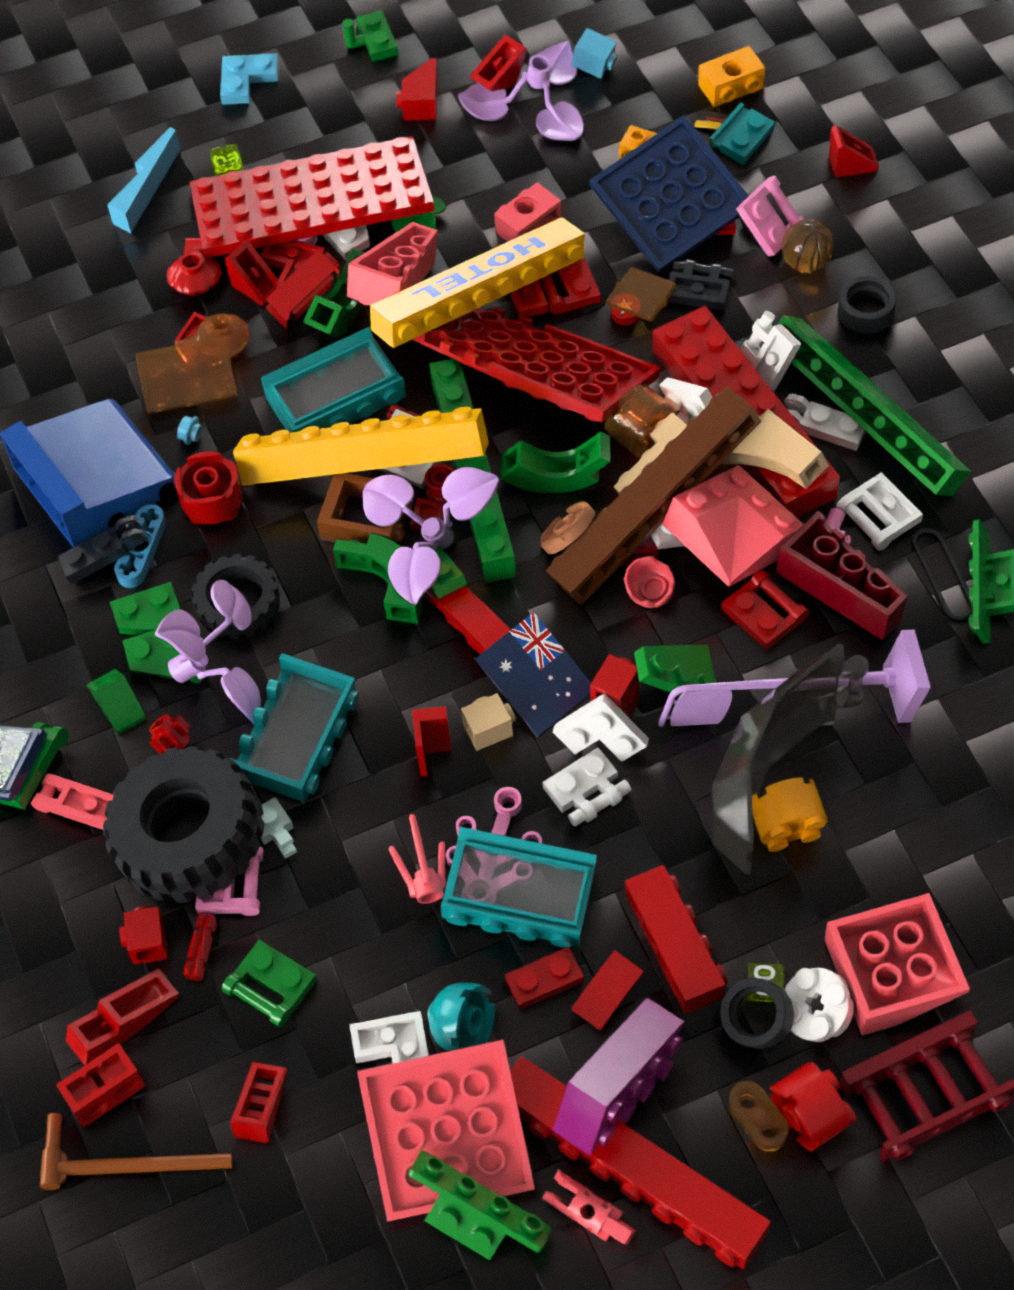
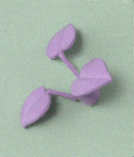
M569 41L552 45L532 56L529 61L528 72L522 73V78L508 97H506L505 89L491 92L478 83L459 93L458 96L462 106L471 115L481 120L495 121L507 115L508 107L506 103L512 102L525 81H528L530 86L535 89L544 88L547 109L540 111L536 119L537 128L544 136L553 140L572 141L579 139L583 132L581 115L573 105L562 101L552 106L550 101V82L556 85L566 84L572 81L577 73V67L571 65L573 54Z
M472 467L459 468L452 472L446 478L442 487V495L448 501L443 506V521L437 517H432L425 521L406 507L414 498V490L409 482L402 477L383 475L374 478L365 485L363 489V509L365 515L372 523L382 527L393 525L401 518L403 511L422 526L421 534L427 542H416L413 545V549L409 547L398 548L391 556L388 565V574L392 585L408 602L417 605L423 594L434 584L440 573V558L433 549H436L438 546L445 549L453 542L454 533L450 528L452 522L450 521L449 510L457 520H468L475 517L493 497L499 484V478L496 475Z
M218 580L211 587V598L216 609L226 617L219 627L203 640L200 637V628L196 620L186 611L178 609L163 618L155 632V636L167 641L180 653L168 662L169 672L177 682L184 683L194 676L201 680L206 676L223 675L221 677V684L225 693L254 725L253 713L257 706L261 707V697L259 689L251 676L239 667H235L231 671L226 667L205 670L208 664L205 646L225 630L231 622L239 630H244L249 627L252 619L249 604L244 596L227 581Z

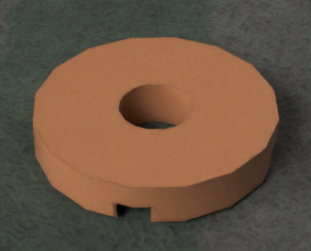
M586 501L578 502L567 508L566 512L568 515L563 518L560 516L555 518L541 535L540 543L541 547L548 554H555L566 548L590 525L595 516V511Z

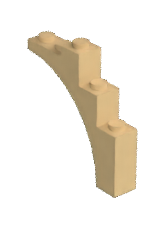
M769 409L759 416L761 423L719 464H744L767 468L789 477L806 489L829 466L823 453ZM672 412L665 419L661 420L650 434L655 445L646 450L640 460L629 471L621 475L618 483L614 486L617 493L619 494L625 486L630 485L641 474L642 469L648 463L653 462L664 450L666 444L675 439L686 428L687 424Z

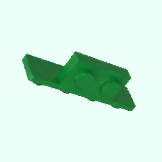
M977 519L973 520V532L969 533V543L973 551V559L969 560V570L973 578V587L969 588V598L973 605V614L969 615V626L971 632L976 634L983 644L991 643L990 616L1014 612V549L990 554V534L981 520Z
M424 1150L420 1151L408 1175L439 1194L424 1220L425 1222L488 1260L491 1259L506 1234L537 1253L541 1251L551 1230L548 1224L543 1222L538 1216L530 1214L511 1203L506 1197L496 1194L479 1184L471 1176L464 1175L444 1163L439 1157L431 1155Z

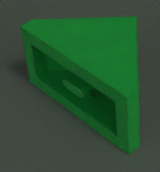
M114 669L87 684L89 691L118 735L147 719L125 676L118 670Z

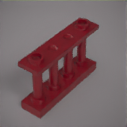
M971 1010L841 1073L839 1085L845 1097L847 1098L855 1093L858 1096H863L889 1140L882 1145L880 1157L883 1162L893 1157L895 1160H901L915 1151V1146L990 1109L993 1112H998L1012 1103L1014 1079L999 1086L971 1042L978 1024ZM952 1046L954 1049L960 1050L985 1091L984 1094L968 1102L940 1059L941 1051ZM919 1062L923 1065L927 1064L953 1109L934 1118L907 1073L909 1067ZM888 1077L890 1080H895L921 1124L903 1134L875 1089L878 1082Z

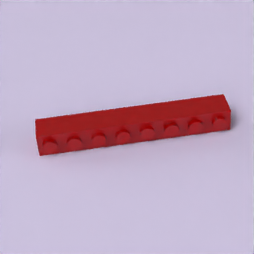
M521 1056L510 1072L520 1119L529 1124L528 1128L533 1134L543 1140L550 1138L559 1144L558 1148L565 1156L574 1161L579 1158L590 1165L589 1169L596 1177L606 1182L610 1179L621 1186V1192L630 1200L637 1203L640 1200L652 1207V1213L661 1221L667 1224L673 1221L682 1227L684 1235L698 1245L705 1243L716 1250L715 1255L723 1263L730 1267L738 1265L745 1270L769 1234L771 1221L621 1122L616 1126V1132L606 1146L600 1144L591 1155H588L553 1131L567 1086Z

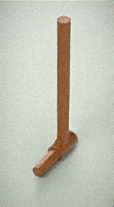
M50 1113L47 1118L45 1149L42 1150L40 1188L45 1190L59 1189L69 1175L233 1168V1153L68 1160L63 1150L60 1149L62 1114Z

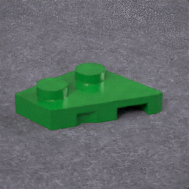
M171 582L110 601L120 634L128 635L144 634L157 630L166 615L180 609Z
M156 630L122 640L128 665L133 674L145 676L158 675L160 678L173 679L168 669V662L180 653L167 641L155 636ZM197 676L189 679L193 683L203 682Z

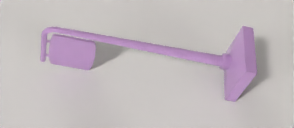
M901 630L883 664V671L683 685L675 688L669 694L658 725L663 727L667 719H670L671 726L718 724L722 721L732 701L731 690L881 684L889 688L898 723L911 722L931 686L915 630ZM680 693H682V694L679 696V698H678L677 700H675V697H676L677 695H679ZM675 704L671 716H668L672 705Z

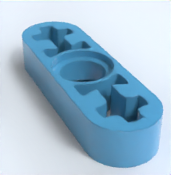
M145 505L135 515L139 519L140 528L143 530L146 537L145 541L149 545L142 551L131 550L127 552V555L116 561L114 571L118 582L123 587L134 588L145 580L166 528L163 510L157 505ZM146 521H150L148 526L149 532L147 531ZM132 560H134V567L136 572L131 571V568L133 566Z

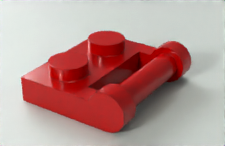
M585 257L540 279L548 298V308L552 314H560L601 302V294ZM558 274L567 297L559 296L551 275Z
M761 569L753 575L749 582L722 602L721 610L767 651L808 617L810 611L803 604L798 605L770 580L771 575L764 569ZM762 589L789 615L786 618H782L756 593Z

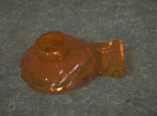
M220 312L208 316L199 326L197 334L176 342L174 348L188 367L195 365L196 362L206 357L214 359L233 358L241 353L248 344L250 337L248 324L235 314Z

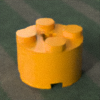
M791 778L765 787L766 795L758 799L756 793L748 801L761 842L767 845L771 852L786 848L789 845L788 842L801 839L803 843L817 840L822 836L820 829L828 822L815 782L812 779H809L808 784L804 783L803 778Z

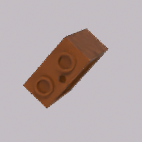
M341 473L333 475L317 520L320 540L335 543L336 539L345 541L357 540L367 544L371 533L386 537L396 543H401L405 531L403 522L406 516H410L402 511L398 522L385 526V528L340 520L349 495L363 498L365 485L374 479ZM412 499V501L406 506V507H408L410 510L413 509V499Z

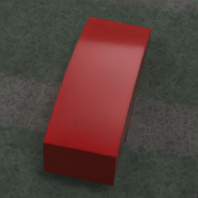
M158 968L99 1000L98 1009L67 1026L66 1042L82 1063L86 1065L116 1044H123L172 1004L178 998L179 993Z

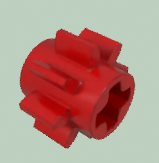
M164 714L150 727L149 732L152 734V740L149 744L159 754L171 748L178 747L183 749L190 741V737L187 735L189 733L187 729L190 725L180 714L176 717Z

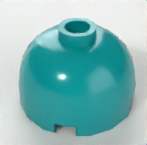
M461 982L446 986L440 991L428 1009L430 1031L435 1042L447 1051L478 1045L480 1041L482 1044L487 1043L495 1018V1004L488 1002L487 994L492 995L490 989L484 985Z

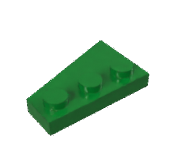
M708 644L643 646L634 652L639 681L670 693L675 688L683 685L717 683Z

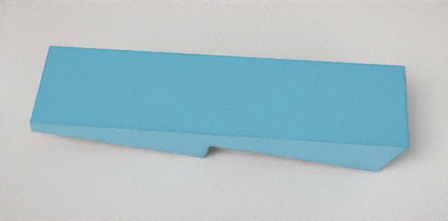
M170 127L135 162L137 175L108 204L113 225L132 233L180 151L175 129Z

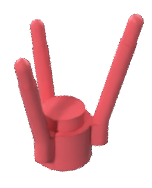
M411 814L409 820L420 865V870L415 872L414 879H412L394 846L389 847V852L408 886L410 898H417L418 903H432L444 897L447 885L445 878V843L440 842L438 845V873H435V869L428 868L416 816Z

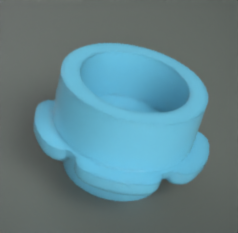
M184 416L179 424L177 439L184 441L186 445H190L192 441L198 442L202 435L203 425L199 424L197 416L193 418Z

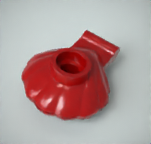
M186 238L184 255L175 260L166 272L169 285L178 293L189 296L208 292L218 284L222 275L220 265L212 257L205 258L201 238Z

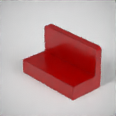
M446 706L412 710L415 745L421 777L428 776L427 753L452 751Z

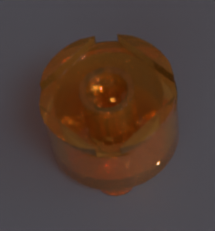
M638 384L621 397L617 405L620 408L615 417L610 415L607 418L604 428L610 436L640 459L646 450L652 448L654 441L650 434L655 430V426L671 412L676 414V409L647 384L645 386Z

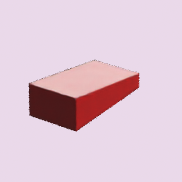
M194 312L175 339V343L188 350H192L212 326L210 319Z

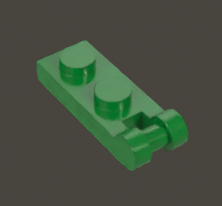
M34 723L31 728L43 729L46 732L43 738L45 742L18 796L14 797L13 801L0 800V804L25 810L58 749L67 744L69 732L66 728L59 726L50 728L46 723ZM21 745L13 759L14 761H18L25 746ZM9 766L1 782L8 781L14 767Z

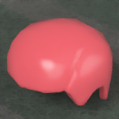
M653 556L635 559L627 567L624 577L626 591L630 598L636 604L651 609L665 605L673 596L676 585L669 566L658 561Z

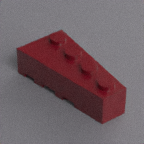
M818 510L780 548L776 573L883 640L901 621L908 596L880 569L871 567L866 562L867 557L859 549L855 551L845 541V535L837 528L833 530L825 522L826 517Z

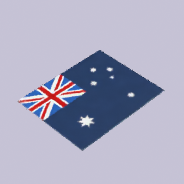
M534 612L475 658L477 663L537 737L590 694L591 682Z

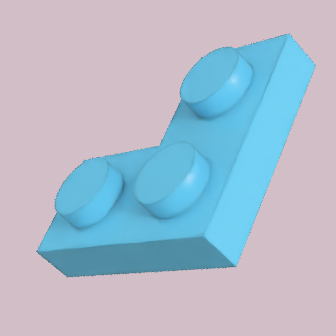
M277 53L223 56L220 92L222 105L250 103V83L277 82L279 67Z

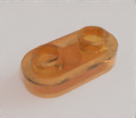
M743 1081L736 1084L730 1091L728 1102L733 1116L758 1148L764 1151L780 1149L785 1144L788 1136L786 1119L757 1083ZM748 1099L754 1105L751 1108H744L740 1102ZM772 1129L776 1135L772 1138H767L762 1134V1131Z

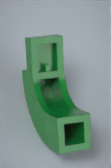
M352 248L335 286L324 298L315 295L303 323L333 337L342 335L350 328L365 305L359 303L358 300L347 297L348 264L364 254L363 252Z
M600 431L579 447L564 452L544 451L521 440L501 454L500 480L517 488L538 493H566L589 487L599 481V469L610 463V436Z
M371 533L367 544L357 540L345 541L336 539L333 552L338 568L374 573L388 583L384 599L386 618L388 620L418 624L422 610V597L417 605L408 602L396 591L388 574L390 558L401 546L386 537Z

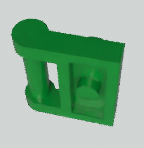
M258 940L235 972L225 979L221 990L230 997L234 995L269 1016L270 1022L278 1027H282L316 983L317 977L313 972L261 940ZM250 978L284 1001L277 1005L244 983Z

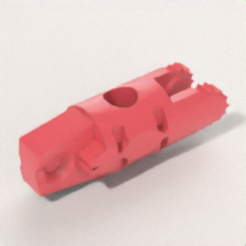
M558 1170L554 1179L559 1185L575 1193V1197L569 1204L557 1194L546 1191L542 1200L604 1241H607L609 1236H612L621 1243L628 1244L636 1230L620 1219L623 1212ZM589 1204L595 1209L593 1218L587 1214Z

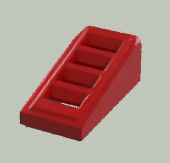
M252 1062L230 1121L235 1138L268 1143L288 1073L287 1068ZM257 1079L274 1081V1084L257 1083ZM254 1093H258V1094H263V1095H269V1097L266 1098V1097L254 1096L253 1094H254ZM253 1107L258 1109H264V1111L249 1110V1108Z

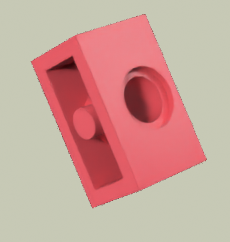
M536 182L530 188L523 190L519 196L508 204L502 205L494 213L496 233L509 242L561 218V200Z

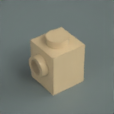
M498 693L490 697H480L471 705L461 708L463 726L476 751L513 736L512 722L516 721L515 715L509 703H502Z

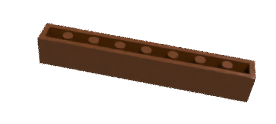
M728 386L720 393L714 395L709 405L698 416L693 417L688 422L686 428L675 439L666 444L664 450L656 459L648 463L642 469L641 474L630 485L625 486L619 493V496L607 508L599 512L596 520L562 554L553 559L551 565L546 569L552 579L576 602L582 605L663 523L673 497L701 484L761 423L754 407Z

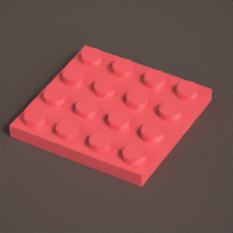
M504 1039L357 1071L387 1221L428 1213L439 1196L437 1192L408 1175L421 1150L439 1157L444 1163L464 1175L471 1176L479 1184L496 1194L507 1196L535 1189Z

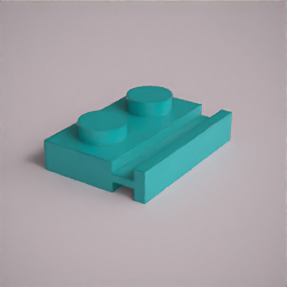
M740 103L710 137L709 146H716L720 149L719 152L744 165L774 130L775 122L753 109L749 111L744 108L743 103Z

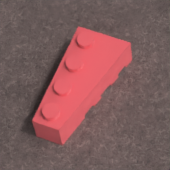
M412 222L348 264L347 297L358 300L363 305H372L422 282L435 263L438 230Z

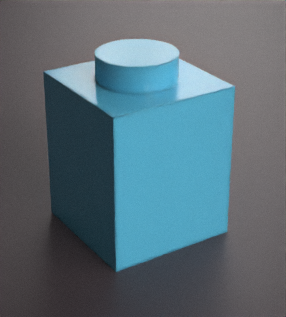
M587 28L575 46L571 65L601 79L607 69L612 70L618 55L614 54L617 42Z

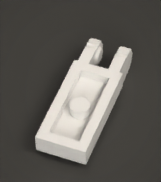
M793 393L786 397L784 402L786 407H788L787 410L806 434L857 451L866 431L847 413L812 401L809 402L805 397L797 396Z

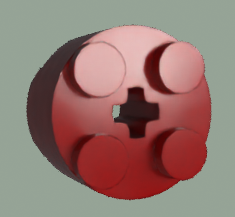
M214 451L199 452L187 458V463L181 469L179 466L176 470L174 482L182 510L193 524L200 525L217 524L236 518L242 504L243 492L235 464L231 460L223 458L222 454Z
M814 1062L802 1065L770 1087V1090L774 1091L770 1094V1097L778 1115L788 1130L793 1127L796 1131L800 1132L801 1136L796 1140L808 1151H814L856 1121V1115L850 1105L842 1101L837 1093L840 1085L836 1077L828 1069L821 1072Z

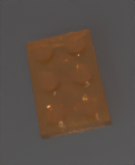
M225 336L135 353L148 414L238 397Z

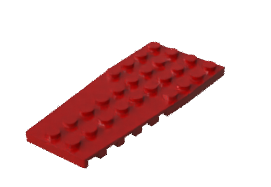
M498 307L492 308V311L477 308L412 339L503 381L509 388H518L530 393L534 398L545 399L557 404L561 409L572 410L584 415L588 420L603 422L659 378L661 367L550 325H546L544 331L532 327L533 319L519 316L518 321L505 318V310Z

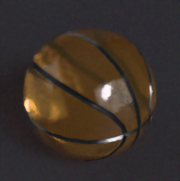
M806 219L794 223L785 232L781 249L785 261L793 269L803 273H811L822 269L830 261L834 251V241L831 232L824 224L816 220Z

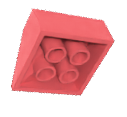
M737 465L673 497L662 525L730 587L778 561L780 548L804 524L742 467Z
M929 893L827 922L824 940L837 974L844 978L850 987L848 988L850 999L854 1001L853 1014L862 1036L897 1026L966 994L970 990Z

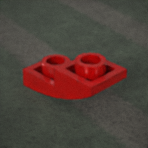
M614 950L571 1010L601 1031L644 971Z

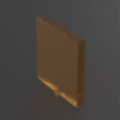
M630 267L621 281L615 283L616 288L606 300V305L652 322L662 306L665 307L667 305V299L676 288V283Z

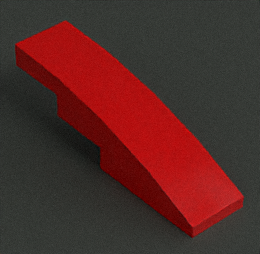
M465 586L440 599L430 588L424 593L426 600L441 610L446 621L465 635L468 645L480 654L510 631L509 627Z

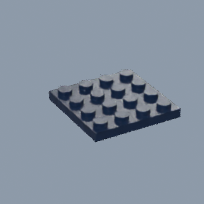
M685 115L589 180L590 187L658 274L674 264V260L678 261L741 216L736 208L749 197Z

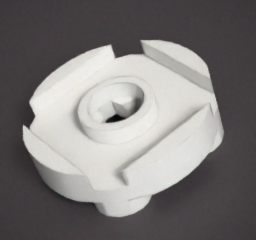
M802 968L796 973L785 988L793 1004L794 1019L791 1031L795 1035L809 1041L823 1042L831 1037L839 1036L846 1030L854 1013V1001L850 999V992L848 990L850 987L845 979L837 973L824 968ZM818 995H821L820 1002L824 1004V1009L822 1011L816 1010L813 1014L811 1002Z

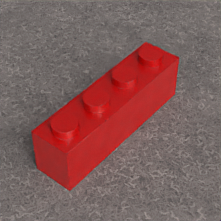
M661 865L625 880V896L686 1015L723 999L725 984L728 983V979L721 964L715 965L710 956L712 948L707 936L704 933L699 935L694 925L697 923L692 907L690 904H683L679 896L682 892L677 878L674 874L669 876L664 865Z

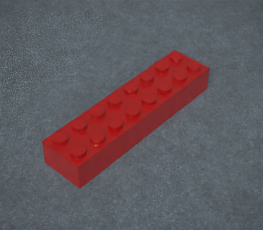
M706 306L653 330V354L672 379L708 388L712 397L728 386L751 404L758 416H761L769 409L816 447ZM828 461L829 466L807 489L789 477L767 468L737 464L796 518L837 499L840 476Z

